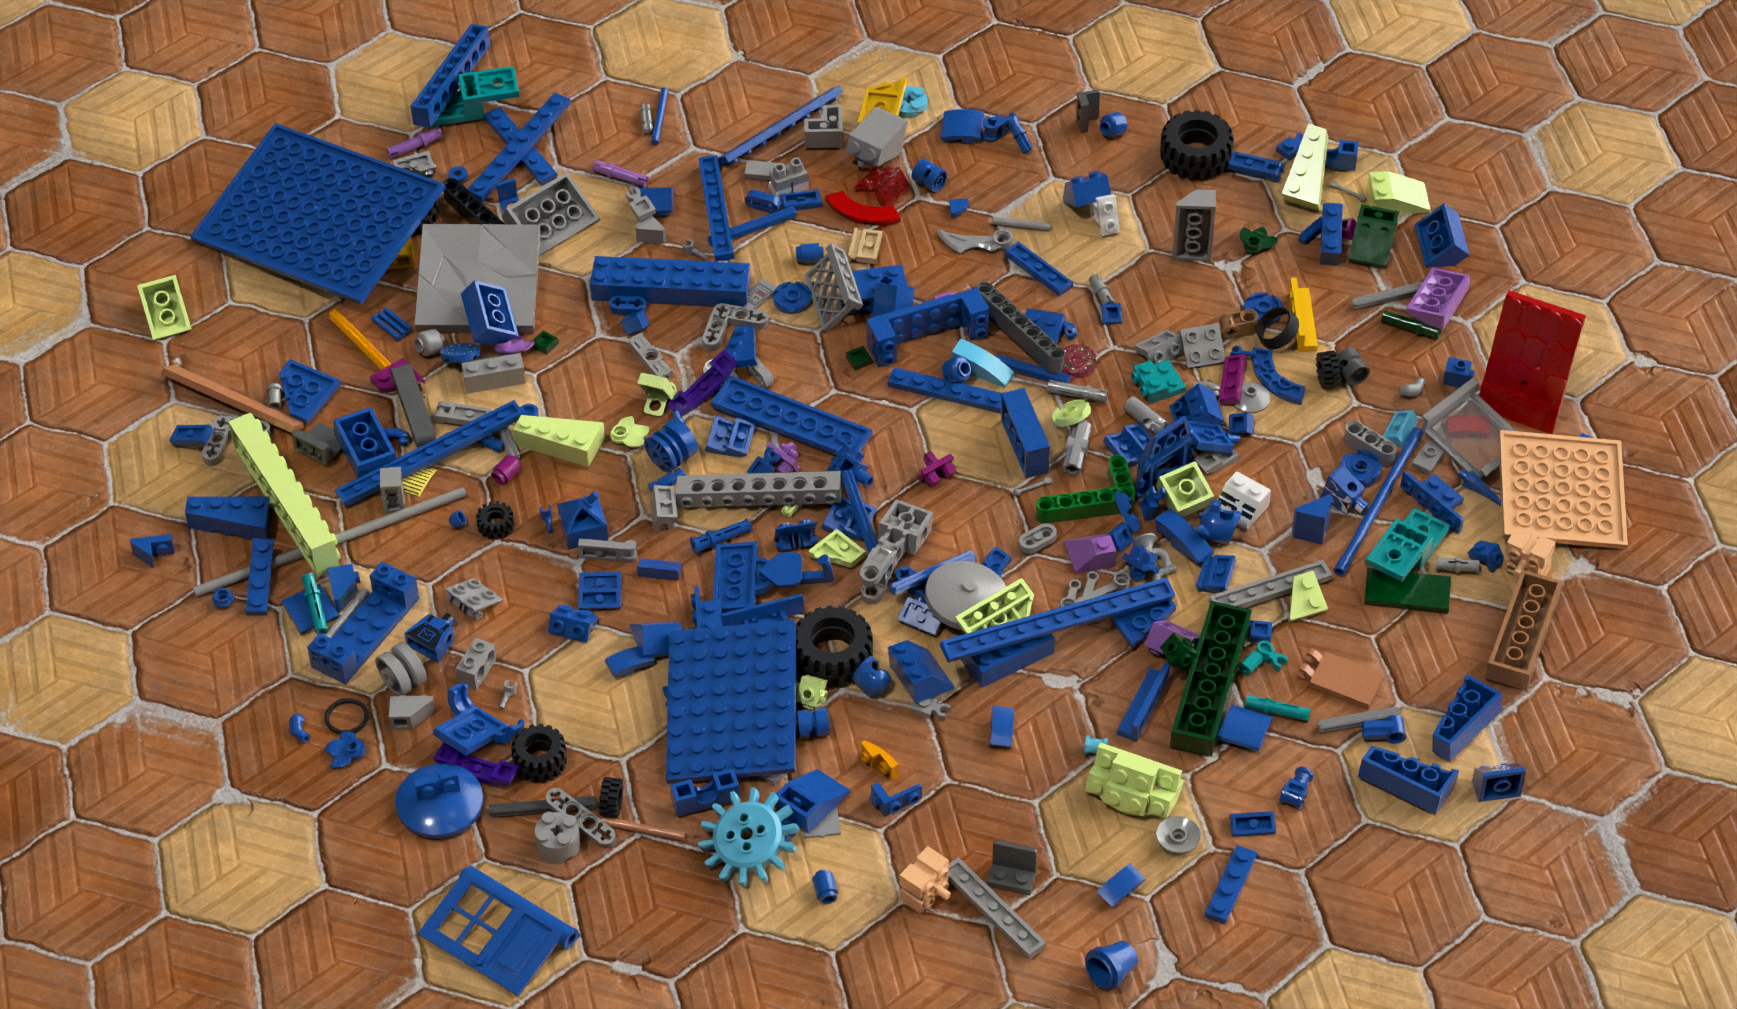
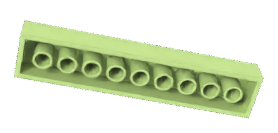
M250 412L228 421L235 451L264 496L270 497L271 507L316 577L327 574L328 568L339 566L338 559L341 556L335 546L338 545L334 533H329L326 521L320 519L321 516L317 507H312L309 495H305L301 483L295 481L296 478L292 469H288L284 457L279 456L277 446L271 444L267 431L263 432L260 420L255 419Z

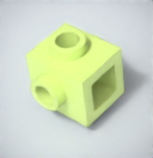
M811 675L802 676L801 682L796 686V702L802 703L801 706L808 709L820 706L827 697V691L825 690L827 680Z

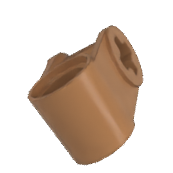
M1246 309L1238 312H1227L1219 317V324L1223 327V336L1227 339L1256 333L1258 314L1254 310Z

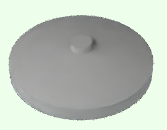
M954 561L941 565L931 573L926 583L925 601L931 613L938 620L950 627L962 630L955 620V616L1002 590L1006 585L999 575L986 566L969 561Z

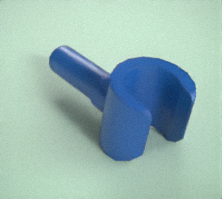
M1238 345L1233 346L1232 352H1230V356L1244 354L1245 356L1257 357V352L1242 350Z
M548 505L549 510L543 511L542 507H540V517L542 520H545L548 533H552V507Z

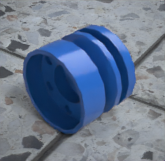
M674 418L662 425L660 430L653 432L652 435L645 438L644 441L645 450L652 462L667 473L674 471L676 467L682 465L683 461L688 460L698 451V443L691 430L683 422Z

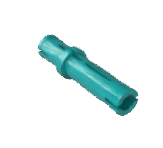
M308 573L302 576L305 588L304 597L308 600L315 633L317 635L319 633L325 634L328 632V627L320 600L321 591L317 588L315 574Z
M1248 694L1244 707L1262 711L1263 714H1277L1308 722L1311 708L1277 702L1269 697L1265 699Z

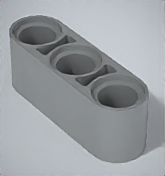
M1349 421L1346 424L1344 443L1356 452L1357 450L1372 452L1378 457V462L1381 463L1382 467H1391L1395 463L1397 447L1392 441L1358 421Z

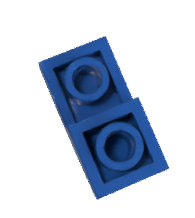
M1116 491L1114 498L1119 512L1128 526L1136 532L1140 528L1137 524L1140 520L1132 512L1130 514L1127 513L1132 507L1129 504L1131 499L1124 492L1120 494Z
M638 646L620 651L605 659V663L613 677L632 674L634 668L653 666L655 661L653 657L642 658Z
M992 706L989 746L1011 748L1014 708Z
M1129 863L1099 888L1097 893L1114 908L1128 893L1131 895L1146 878Z

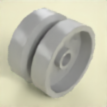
M400 642L392 647L391 653L384 652L375 659L376 667L382 680L396 696L406 695L411 691V686L418 687L427 680L426 671L419 657L404 642Z

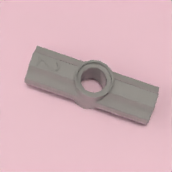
M1085 419L1073 425L1071 437H1068L1063 471L1071 476L1080 474L1083 460L1087 457L1091 424Z

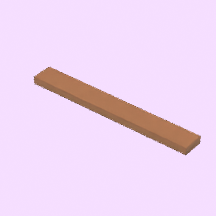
M177 365L163 367L162 374L246 413L251 412L253 416L293 433L296 429L302 430L305 423Z

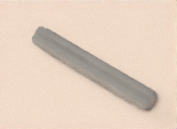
M1423 282L1351 299V306L1353 309H1359L1414 296Z
M1396 706L1317 721V728L1319 732H1327L1361 726L1362 721L1385 720L1391 715L1401 716L1399 707Z

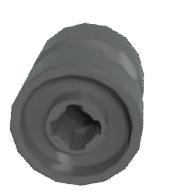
M1347 348L1336 355L1340 364L1339 369L1349 385H1358L1368 378L1370 369L1356 349Z

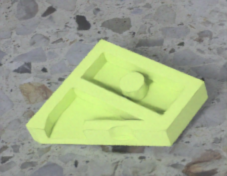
M838 529L834 530L808 551L810 558L818 559L821 555L826 554L829 556L830 563L850 568L866 557V551Z
M1314 571L1294 576L1292 579L1289 622L1328 610Z

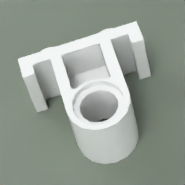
M1111 194L1095 198L1096 202L1090 203L1089 209L1093 220L1100 226L1099 234L1105 236L1119 233L1116 196Z

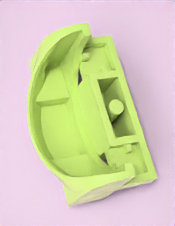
M1100 743L1097 748L1095 763L1088 773L1085 791L1098 795L1103 803L1110 805L1121 813L1132 816L1155 815L1166 819L1178 801L1184 780L1181 779L1182 770Z

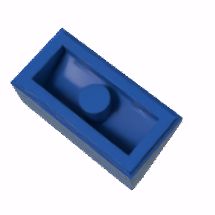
M641 558L637 566V573L641 577L679 580L682 562Z
M1274 811L1229 814L1232 836L1276 833Z

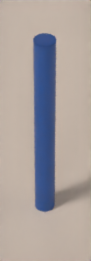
M666 87L661 88L651 140L653 145H658L668 95V88Z

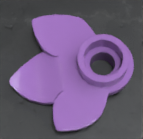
M523 336L496 343L495 351L501 355L517 353L530 349L534 345V341L524 342Z

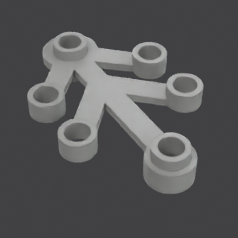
M1090 571L1087 573V583L1083 596L1075 600L1076 594L1081 591V582L1076 579L1069 582L1068 595L1059 602L1058 608L1106 595L1115 590L1127 589L1130 586V576L1125 572H1118L1114 575L1112 583L1093 591L1094 586L1099 582V574L1095 571Z

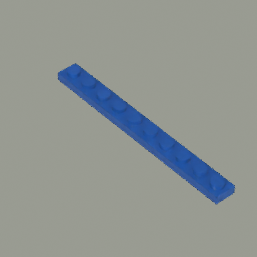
M513 400L335 489L336 495L346 508L380 491V468L401 467L403 479L517 422L521 415H524V412Z

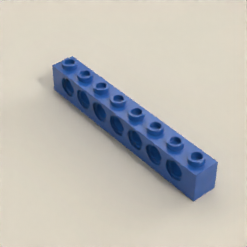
M471 24L411 104L413 125L431 127L460 88L458 74L471 72L489 48L488 26Z

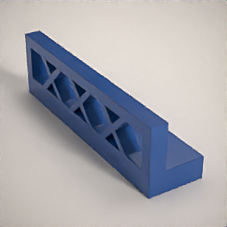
M1164 662L1160 671L1149 668L1117 729V735L1135 742L1138 741L1169 681L1171 665Z

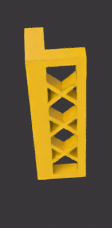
M1297 277L1290 279L1289 298L1291 312L1299 320V329L1295 335L1297 352L1317 351L1318 344L1309 288H1298Z

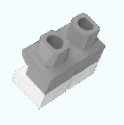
M798 157L791 159L790 164L786 166L781 163L775 164L773 170L769 171L771 181L768 182V188L779 199L781 194L801 192L809 189L808 173Z

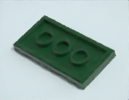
M1367 568L1364 605L1448 614L1451 577L1409 572L1401 582L1379 570Z

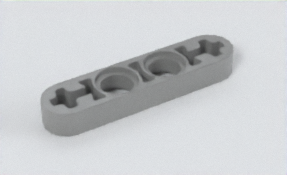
M551 788L546 793V803L554 812L566 813L569 807H576L579 810L578 814L574 816L579 831L602 848H610L615 844L616 834L613 828L562 789ZM559 795L560 801L564 804L563 807L556 800L552 802V796L557 797ZM586 820H593L595 826L592 829H586L583 827V823ZM599 827H600V832H601L602 834H604V835H607L608 833L610 834V840H608V839H604V841L602 840V835H601L599 832H597L598 829H599Z

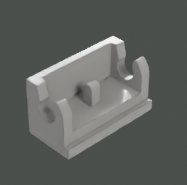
M654 485L650 499L653 530L660 531L662 524H668V530H671L674 521L678 518L674 486Z

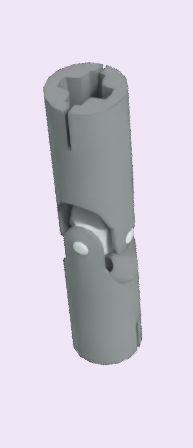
M1134 396L1129 398L1124 405L1123 410L1154 434L1171 425V423Z

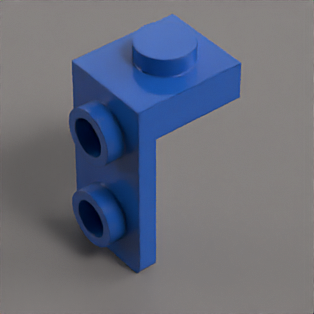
M877 782L871 785V795L869 798L872 805L878 807L885 817L891 813L898 812L901 808L910 804L917 803L922 798V786L916 784L889 797L880 783Z

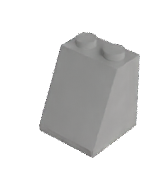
M874 107L849 135L846 153L877 167L897 157L901 153L908 120L879 107Z

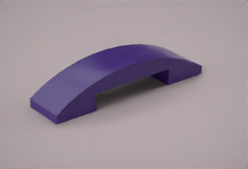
M723 349L710 362L712 367L684 393L681 390L676 393L673 399H670L666 405L674 412L679 411L680 416L694 410L720 388L732 373L737 361Z
M444 742L433 758L437 764L445 763L460 766L471 772L480 783L490 785H510L520 769L519 765L502 760L496 764L470 755L465 756Z

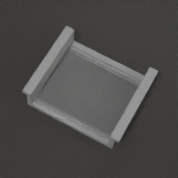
M1472 378L1422 416L1425 421L1421 431L1467 473L1474 470L1479 478L1484 480L1500 467L1499 431L1516 430L1475 393L1479 382Z

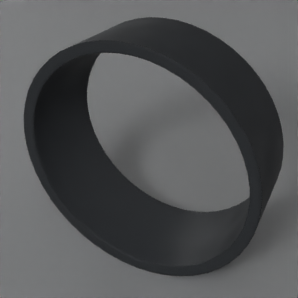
M1284 307L1272 308L1263 314L1258 321L1256 327L1257 336L1268 349L1282 348L1291 342L1297 334L1299 320L1295 314ZM1288 314L1287 326L1279 335L1270 339L1263 338L1266 327L1273 319L1280 315Z

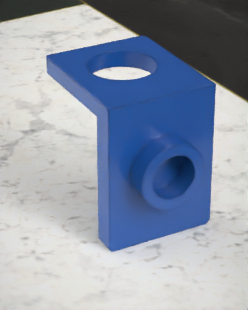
M512 178L496 183L498 201L503 211H505L508 204L519 201L516 180Z

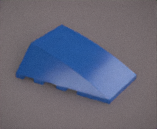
M1185 416L1155 434L1147 443L1137 467L1135 479L1136 502L1142 499L1146 491H1149L1153 485L1154 473L1171 462L1176 467L1194 462L1195 450L1191 446L1192 438L1188 435L1190 430Z

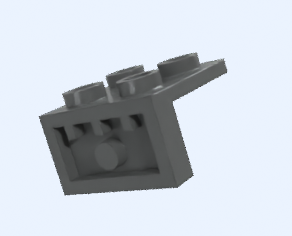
M318 422L308 433L298 429L292 433L294 449L326 466L342 451L334 435V429L321 422Z
M994 840L992 866L987 885L991 888L1031 895L1036 877L1037 849L1027 845L1021 846L1007 841Z

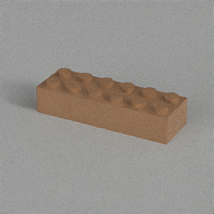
M1525 570L1521 571L1490 656L1485 679L1527 691L1560 597L1563 581Z

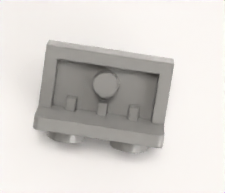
M429 151L399 158L392 162L394 166L402 169L406 167L410 168V170H419L420 173H425L429 178L436 174V165L433 163Z

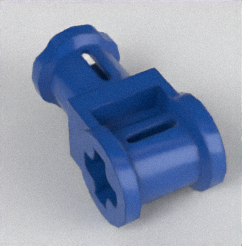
M1012 112L1003 118L1000 115L985 118L983 121L985 128L982 135L983 139L987 142H995L1000 137L1005 136L1006 131L1010 129L1006 121L1017 115Z
M1302 766L1296 768L1294 779L1290 778L1287 785L1284 786L1279 803L1283 804L1285 802L1301 810L1306 799L1308 783L1314 777L1310 769Z

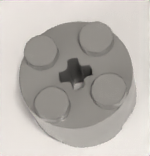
M546 812L535 826L536 847L545 861L556 864L564 863L566 859L573 858L578 854L580 850V835L574 816L562 812Z

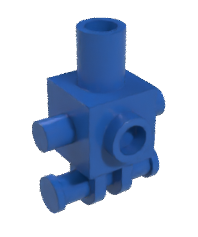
M843 442L840 451L837 450L835 453L837 455L836 458L832 457L830 460L832 463L826 471H840L842 474V471L850 469L853 472L856 484L860 482L865 487H869L873 483L874 478L866 472L869 467L862 462L865 455L860 451L855 456L847 454L852 447Z

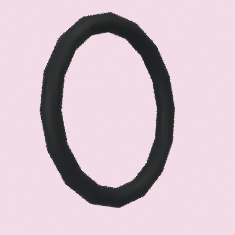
M346 698L335 701L328 707L325 712L324 721L327 727L335 733L341 734L347 731L355 733L365 726L368 721L369 712L361 701ZM354 703L363 709L364 719L361 724L353 729L340 730L331 725L329 714L337 705Z

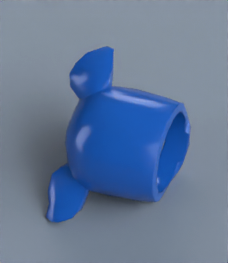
M1213 500L1210 503L1211 507L1206 508L1203 513H1199L1200 524L1195 531L1209 541L1229 544L1235 527L1241 518V512L1237 510L1221 509V500Z

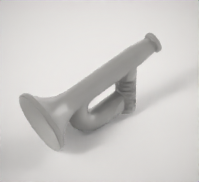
M1146 533L1136 537L1133 540V544L1144 546L1147 548L1146 551L1153 552L1161 557L1164 567L1160 568L1158 574L1150 571L1152 579L1155 581L1161 579L1162 576L1175 572L1176 567L1171 563L1170 557L1164 549L1153 548L1154 543L1157 541V536L1153 533Z

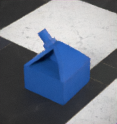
M593 491L589 496L557 504L558 518L568 550L578 548L579 539L608 541L607 523L598 499L600 496L596 491Z

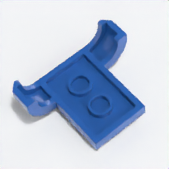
M459 683L448 690V703L456 717L435 727L433 735L466 756L491 741L506 743L514 739L517 732L521 733V729L524 728V720H519L515 726H507L475 706L469 699L468 685Z

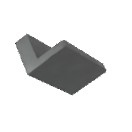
M1099 90L1077 93L1076 122L1081 133L1088 132L1090 120L1099 118Z

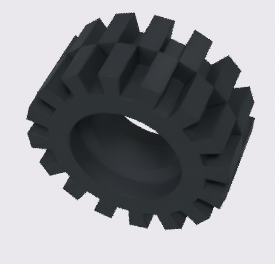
M1334 350L1316 354V372L1318 373L1317 377L1322 388L1339 386L1341 382L1340 364Z
M490 501L488 506L483 504V509H478V513H476L477 528L483 537L487 536L488 539H491L493 536L495 540H498V536L505 538V533L507 535L511 534L510 530L513 531L514 517L509 505L506 506L504 502L500 505L499 501L492 504V501ZM492 518L503 519L497 523L488 522Z
M604 777L599 796V815L618 818L623 801V779Z

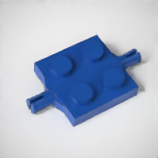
M1187 421L1190 430L1188 435L1192 438V444L1197 450L1232 453L1234 448L1232 443L1238 444L1240 442L1239 435L1226 433L1219 424Z

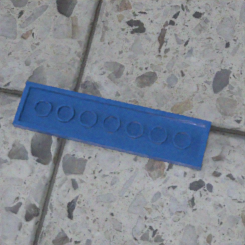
M731 375L711 402V407L834 455H836L837 450L840 451L843 442L852 447L847 454L855 456L858 451L861 452L873 435L872 429Z

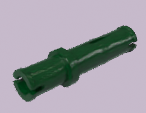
M1387 310L1383 312L1381 318L1383 323L1416 332V335L1423 334L1438 340L1441 334L1440 328Z

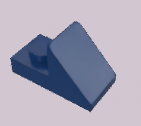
M172 534L130 539L133 555L153 568L154 556L175 553Z

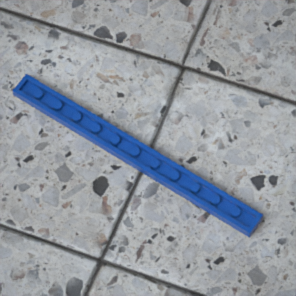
M1166 577L942 640L940 647L947 662L950 663L1174 599L1175 593Z

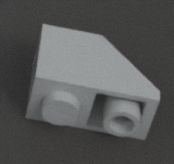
M390 696L389 723L391 730H412L435 713L433 696Z

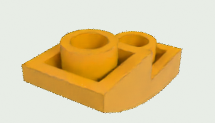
M865 740L861 742L860 757L865 764L868 763L872 770L879 767L882 774L887 775L891 781L899 777V764L887 752Z

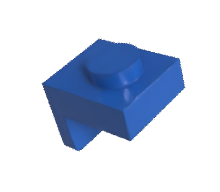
M1479 541L1467 552L1470 559L1486 562L1487 568L1491 572L1496 570L1504 560L1500 546L1497 543Z

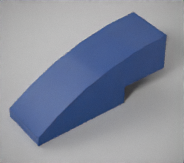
M1171 508L1155 518L1156 531L1170 539L1173 548L1199 564L1214 554V550L1195 531L1196 529Z

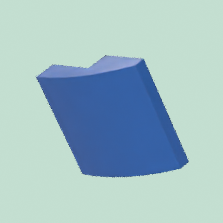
M971 109L944 111L941 132L943 143L959 139L962 140L963 144L981 141L984 112Z
M715 416L705 451L727 456H746L755 424L737 417L735 422Z
M1141 423L1124 426L1120 433L1106 435L1103 442L1113 455H1121L1126 458L1128 467L1139 464L1141 455L1152 437Z
M841 496V503H833L821 529L830 533L838 529L849 539L861 540L862 534L850 500ZM863 502L871 521L877 508Z
M621 572L579 573V610L621 609Z
M318 584L317 588L321 591L320 600L325 620L328 623L337 619L339 615L322 586ZM305 590L281 601L300 635L315 629L308 600L304 597Z
M1231 705L1217 739L1259 752L1273 717Z

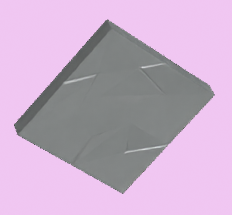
M423 224L415 314L416 332L436 329L441 333H471L461 293L475 280L506 288L517 332L534 333L540 226L511 224Z

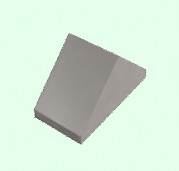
M652 215L640 221L637 220L635 228L637 242L657 244L667 242L666 229Z

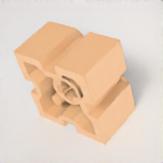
M1517 526L1507 541L1502 569L1512 573L1517 578H1519L1522 570L1546 576L1551 568V556L1554 553L1556 542L1541 535L1539 538L1532 536L1533 532Z
M927 846L917 857V861L914 864H910L900 874V885L902 886L900 889V900L920 914L926 908L929 909L933 905L935 896L938 897L939 895L947 900L951 895L947 890L949 887V860Z

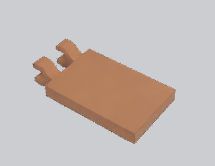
M1309 648L1307 652L1308 657L1305 661L1307 664H1301L1298 678L1309 681L1310 688L1369 710L1384 680L1385 674L1326 651L1322 656L1316 649ZM1308 664L1318 666L1316 671H1314Z

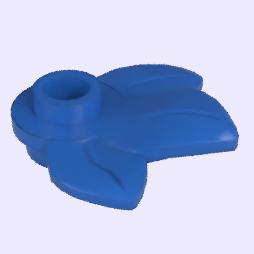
M349 731L342 732L340 739L330 741L324 748L328 754L334 756L330 765L333 769L345 767L352 760H358L365 754V744L363 741L357 739L356 735Z

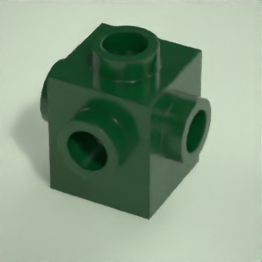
M1174 632L1160 646V649L1166 656V662L1174 668L1177 666L1185 670L1198 655L1193 648L1195 645L1190 639Z

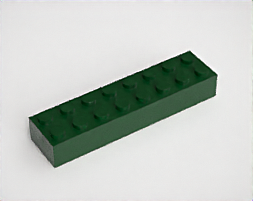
M1215 601L1210 602L1196 648L1198 655L1192 661L1172 727L1170 747L1208 756L1213 755L1250 629L1252 609Z

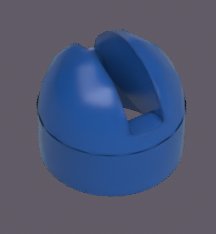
M460 510L455 511L449 517V523L454 528H460L467 524L466 517Z

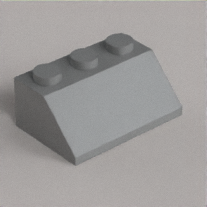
M520 352L460 363L467 394L526 384Z

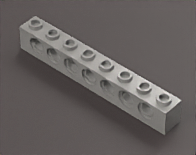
M840 471L677 476L676 485L678 508L841 503L842 496Z

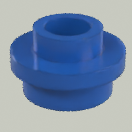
M226 588L216 590L212 597L213 604L218 608H226L234 600L233 594Z

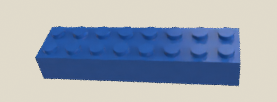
M595 256L590 280L591 300L609 301L614 296H638L644 298L646 303L716 306L723 303L744 307L743 305H747L751 282L750 263Z

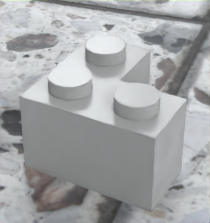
M823 105V118L804 119L805 148L843 147L842 105Z

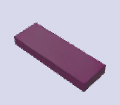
M1244 354L1225 357L1219 396L1221 406L1240 403L1246 363Z

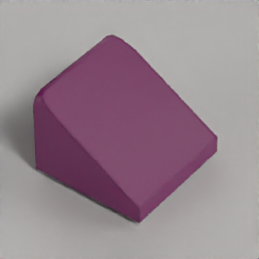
M1354 218L1342 219V238L1353 240L1356 227Z

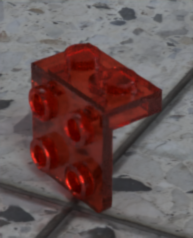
M876 166L871 168L864 178L857 181V185L853 187L854 192H874L880 206L884 207L893 203L910 185L900 167L888 166L879 168Z

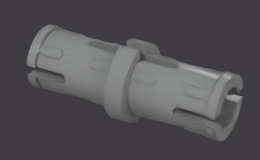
M1095 274L1091 275L1089 282L1094 288L1095 296L1100 299L1102 304H1114L1115 301L1109 293L1110 289L1104 284L1100 274H1096L1097 278Z
M1437 557L1436 571H1455L1457 574L1460 572L1478 573L1479 560L1460 559V557L1455 559Z

